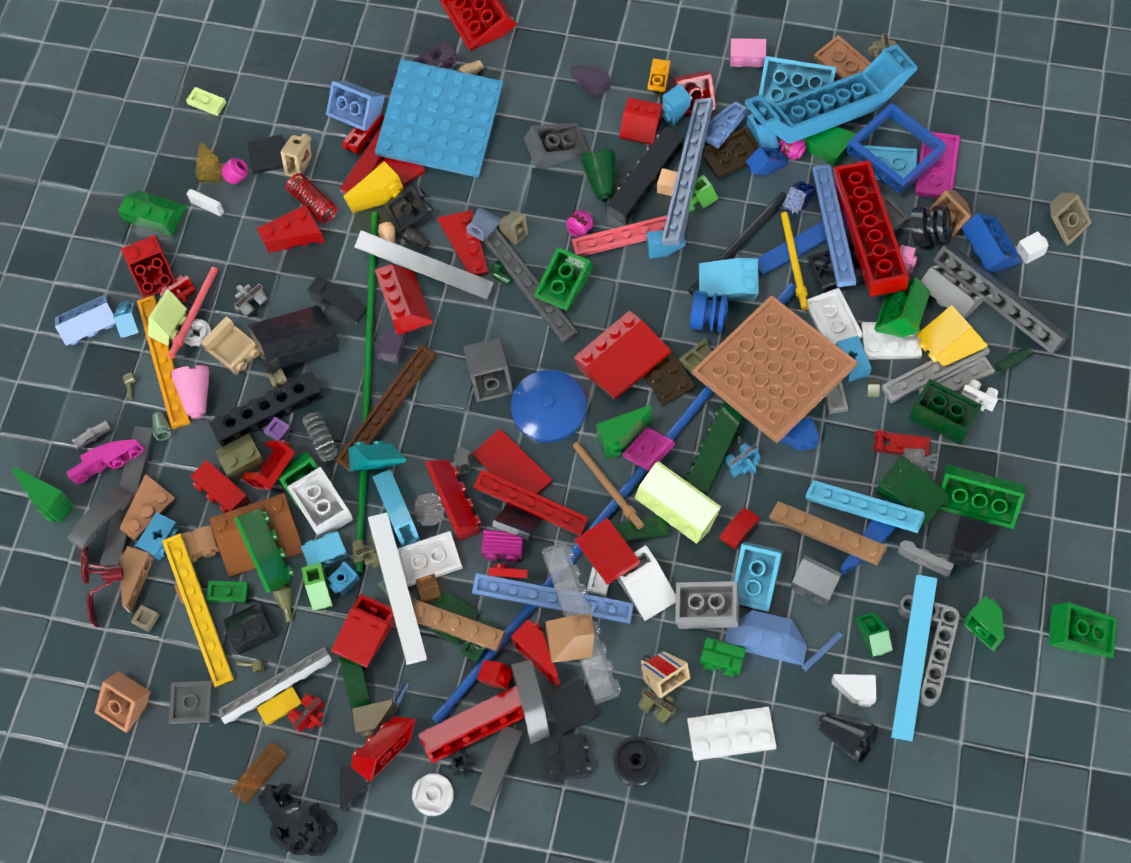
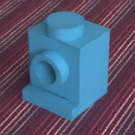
M345 561L327 578L330 582L329 588L335 594L339 592L342 596L348 593L360 581L358 574Z

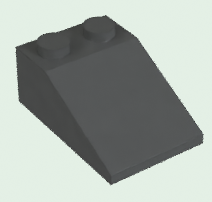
M578 123L531 126L524 137L536 168L551 167L581 157L589 152Z

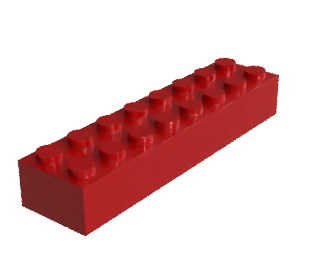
M870 160L834 167L833 179L837 196L869 296L873 297L907 290L909 276Z

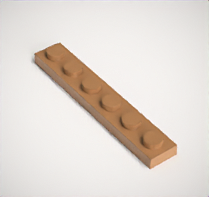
M779 501L769 516L772 522L877 566L886 551V545Z
M411 598L417 623L498 652L505 636L504 631Z

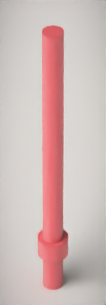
M211 267L179 334L174 337L172 341L173 346L168 354L170 358L174 359L179 349L183 347L191 324L218 272L216 267Z

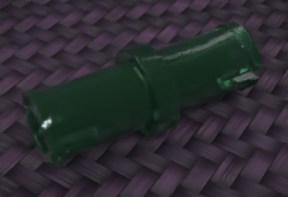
M1024 346L1016 352L1008 353L1007 357L994 363L995 369L999 373H1003L1011 367H1017L1020 365V362L1033 356L1032 349L1029 346Z

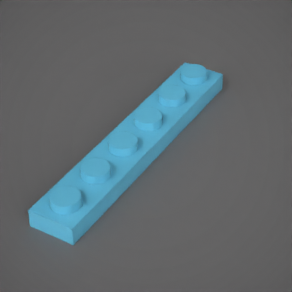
M814 480L805 496L808 501L918 533L925 518L924 512Z

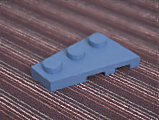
M735 101L710 119L705 141L719 148L748 114L747 108Z

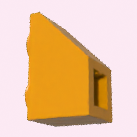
M653 59L648 90L666 91L670 77L669 60Z

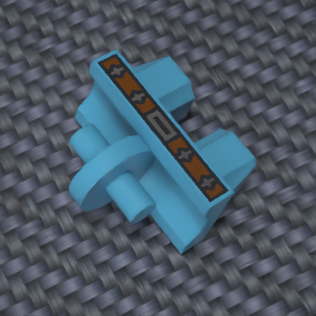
M744 443L739 448V456L735 457L733 454H729L725 457V463L729 468L730 475L734 479L741 473L745 474L749 471L751 474L757 472L755 466L759 464L761 456L758 452L759 448L755 444L750 446Z

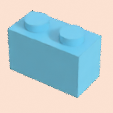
M338 531L326 533L322 538L310 540L304 546H301L308 566L321 563L326 568L349 558Z

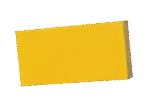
M290 687L257 707V710L265 724L269 726L289 714L294 708L297 709L303 704L294 688Z

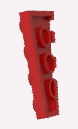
M468 210L437 218L466 272L479 277L488 275L480 240L467 233V226L471 224L474 217L473 211Z

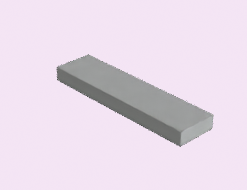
M984 355L935 380V382L958 392L964 389L965 385H968L972 379L980 381L994 374L995 370ZM922 387V388L919 389L918 392H919L920 394H921L922 390L924 389V387Z

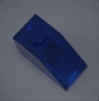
M803 181L795 183L790 187L782 206L787 208L786 210L792 214H799L807 206L816 188Z

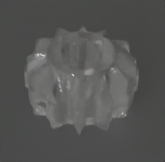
M424 493L417 496V499L414 500L415 506L413 507L415 510L414 515L417 516V522H420L422 526H432L440 523V520L443 519L442 513L444 512L442 509L443 504L440 503V497H437L435 493Z

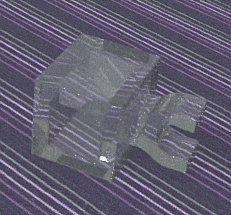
M904 449L902 456L916 464L920 469L924 471L927 468L931 471H937L938 464L933 465L930 463L931 460H937V454L925 457L924 449Z

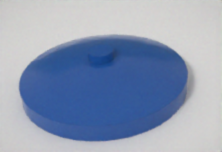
M556 370L539 371L527 376L518 384L511 399V413L515 425L525 436L539 442H558L570 437L582 425L587 411L586 396L581 385L570 375Z

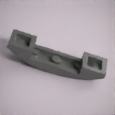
M121 487L110 491L83 515L67 540L84 550L96 538V532L119 509L123 511L133 501L135 496Z
M528 659L513 663L511 667L522 705L529 742L531 744L542 741V739H549L550 734L532 660Z

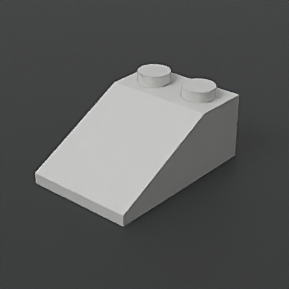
M321 467L287 487L319 539L326 533L335 532L353 520L348 508Z

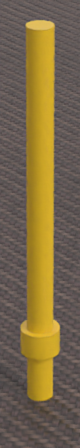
M782 212L781 218L797 287L795 289L796 296L799 298L801 310H807L809 308L806 298L808 293L803 284L788 212Z

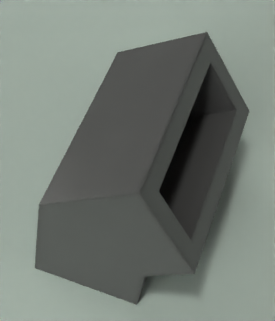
M460 446L454 454V459L461 475L471 471L470 464L473 460L471 453Z

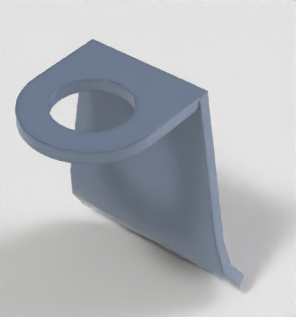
M479 207L471 224L467 226V233L484 241L499 225L501 218Z

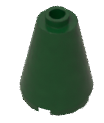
M598 149V153L592 154V151L587 152L580 157L583 169L596 199H600L601 202L608 201L610 197L614 196L616 166L614 150Z

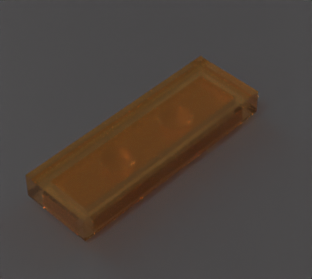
M271 741L230 791L248 804L286 758L287 754Z

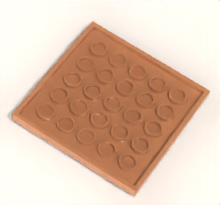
M771 295L692 370V374L775 443H778L857 366V361Z

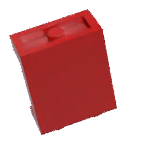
M284 440L266 441L265 445L272 450V453L258 473L245 472L241 479L256 490H270L295 453L290 448L291 445Z

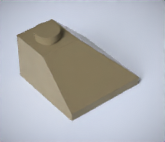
M1061 192L1050 203L1051 217L1065 245L1069 246L1092 223L1077 193Z

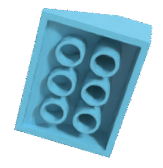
M766 56L759 95H762L767 102L774 105L833 83L836 67Z

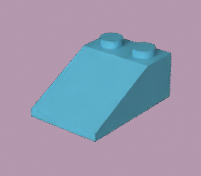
M735 258L699 263V291L708 292V300H712L714 293H718L717 300H721L722 294H727L728 301H755L759 294L758 259Z
M749 542L742 543L734 578L739 587V605L769 612L783 550Z

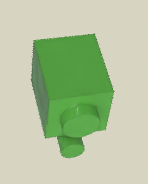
M704 175L696 179L689 208L690 212L695 210L694 204L696 202L704 209L718 199L712 184Z

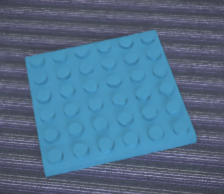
M401 59L375 155L479 178L503 81Z

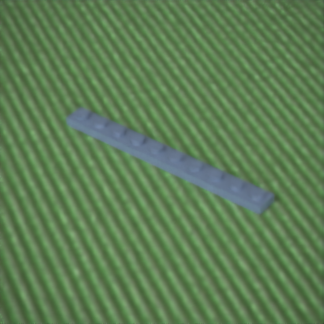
M712 98L695 99L661 240L663 246L681 245L713 109L714 102Z

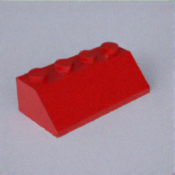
M394 264L375 269L397 335L433 323L413 270Z
M449 460L426 461L425 464L458 541L460 542L479 534V526L482 524L478 515H473L471 509H474L471 499H466L464 495L467 491L463 482H458L457 476H459L456 466H451Z

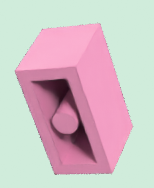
M731 38L730 66L764 67L766 39Z

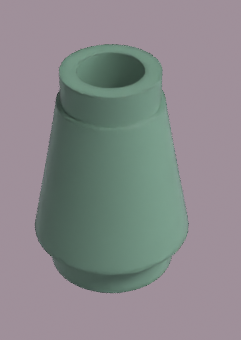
M155 412L152 415L153 436L157 440L163 441L171 436L172 430L163 413Z

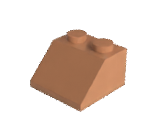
M118 671L103 681L95 713L127 733L146 708L150 691Z

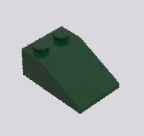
M902 455L899 456L878 484L876 494L890 503L924 512L925 518L922 525L925 527L948 497L922 469Z

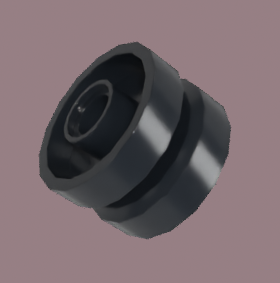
M635 736L625 739L615 749L613 757L615 773L619 780L627 786L634 788L645 787L658 774L660 762L658 750L646 738ZM638 760L641 764L633 765L632 763L633 761Z

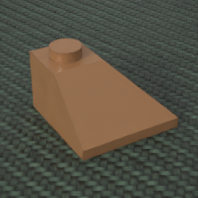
M946 190L929 210L931 212L933 206L947 205L949 207L952 218L953 237L970 219L972 214L968 203L955 190Z
M591 614L569 616L545 622L551 663L592 657L594 628Z

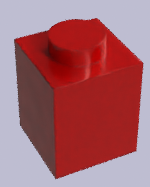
M483 660L477 680L489 687L507 689L513 671L501 662Z

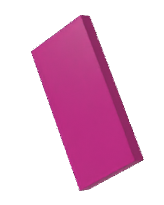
M931 132L937 138L942 139L947 146L944 155L916 181L914 195L939 198L946 190H953L960 136ZM924 143L921 145L919 163L933 151Z

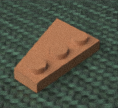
M145 474L120 526V530L136 542L144 533L156 512L162 514L175 501V497Z

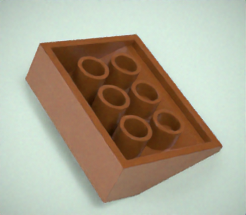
M285 493L209 518L229 578L256 569L234 518L256 509L266 510L270 521L267 522L270 530L274 528L278 539L275 540L278 548L282 546L286 558L283 559L303 553L301 548L303 545Z

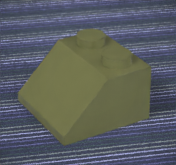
M249 433L215 451L218 460L232 483L242 478L245 472H253L261 468L265 463Z

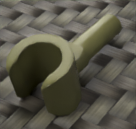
M130 372L123 376L128 400L133 399L131 384L136 382L134 375Z
M258 659L252 660V662H236V666L252 667L253 673L264 672V663Z

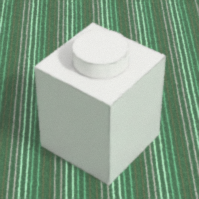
M1036 232L1020 240L1016 250L1025 264H1028L1045 255L1049 245L1046 238L1041 236L1039 232Z

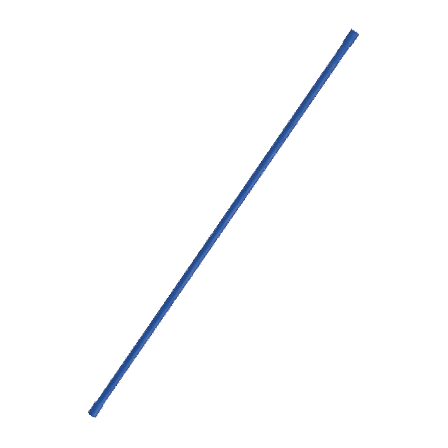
M789 283L777 300L785 305L796 293V285ZM704 387L666 433V437L671 440L676 438L713 393L709 387ZM639 466L619 490L624 500L648 472L647 470ZM614 498L588 529L593 528L612 516L619 507ZM577 544L573 546L541 586L552 588L582 552ZM526 604L504 630L505 636L498 652L488 649L479 663L474 666L446 702L431 717L437 725L449 716L452 709L477 680L483 660L492 661L537 606Z

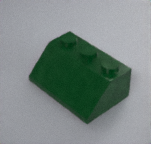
M929 379L908 418L961 445L982 404Z

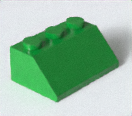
M138 190L125 196L118 212L124 222L172 236L187 206Z
M917 277L908 281L907 290L885 295L874 327L876 332L901 338L918 332L930 291Z

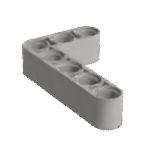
M912 595L903 597L898 606L899 614L906 619L910 618L911 610H907L904 604L912 605ZM936 602L933 604V616L930 626L936 628L919 696L920 702L925 706L934 705L940 697L959 621V613L955 608ZM944 615L951 616L953 622L946 621ZM939 634L947 635L948 641L941 640ZM934 653H941L944 660L936 659ZM929 672H936L939 675V679L931 678ZM925 691H931L934 694V698H927Z

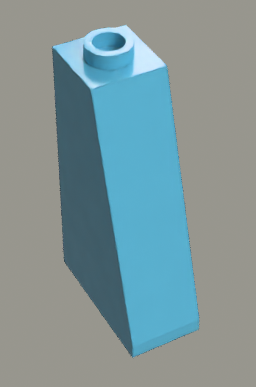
M391 469L373 476L401 546L404 547L419 542L420 538Z

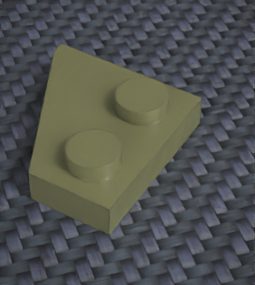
M704 338L679 359L680 364L691 373L712 352L708 340Z

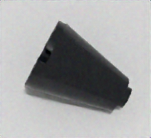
M827 712L825 715L822 714L817 723L819 731L857 763H862L872 749L870 747L871 742H875L879 727L872 723Z

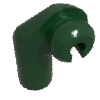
M494 261L491 266L493 278L509 286L512 277L504 274L501 261Z

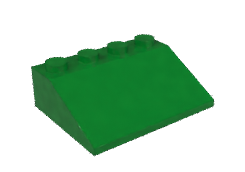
M259 508L234 518L266 593L292 581L291 576H294L290 564L286 566L283 558H286L282 546L279 548L275 540L278 539L274 528L270 530L267 523L270 521L266 510L262 511Z

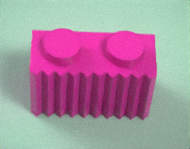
M484 530L482 556L488 561H497L498 558L505 559L507 562L522 560L524 538L506 531Z

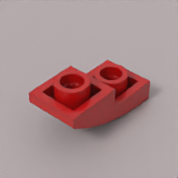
M743 508L729 523L719 539L736 549L747 539L748 533L759 523L760 517Z

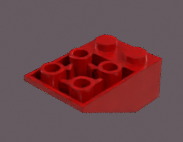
M156 235L121 248L143 299L160 293V289L165 285L170 287L175 283L174 275Z
M360 594L352 606L331 652L368 668L395 624L392 608Z

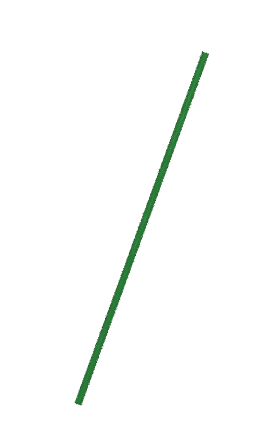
M378 212L371 213L370 234L374 236L378 235ZM370 253L362 423L370 413L377 256ZM359 470L356 541L362 540L363 543L367 470ZM363 561L355 564V572L357 574H363Z

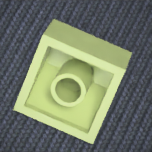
M166 290L150 314L148 324V337L167 346L179 334L178 330L183 326L187 318V309L169 290Z

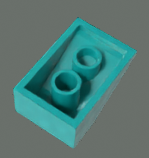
M374 441L373 445H366V442H356L354 446L348 448L350 471L387 469L406 462V458L392 444H384V441Z

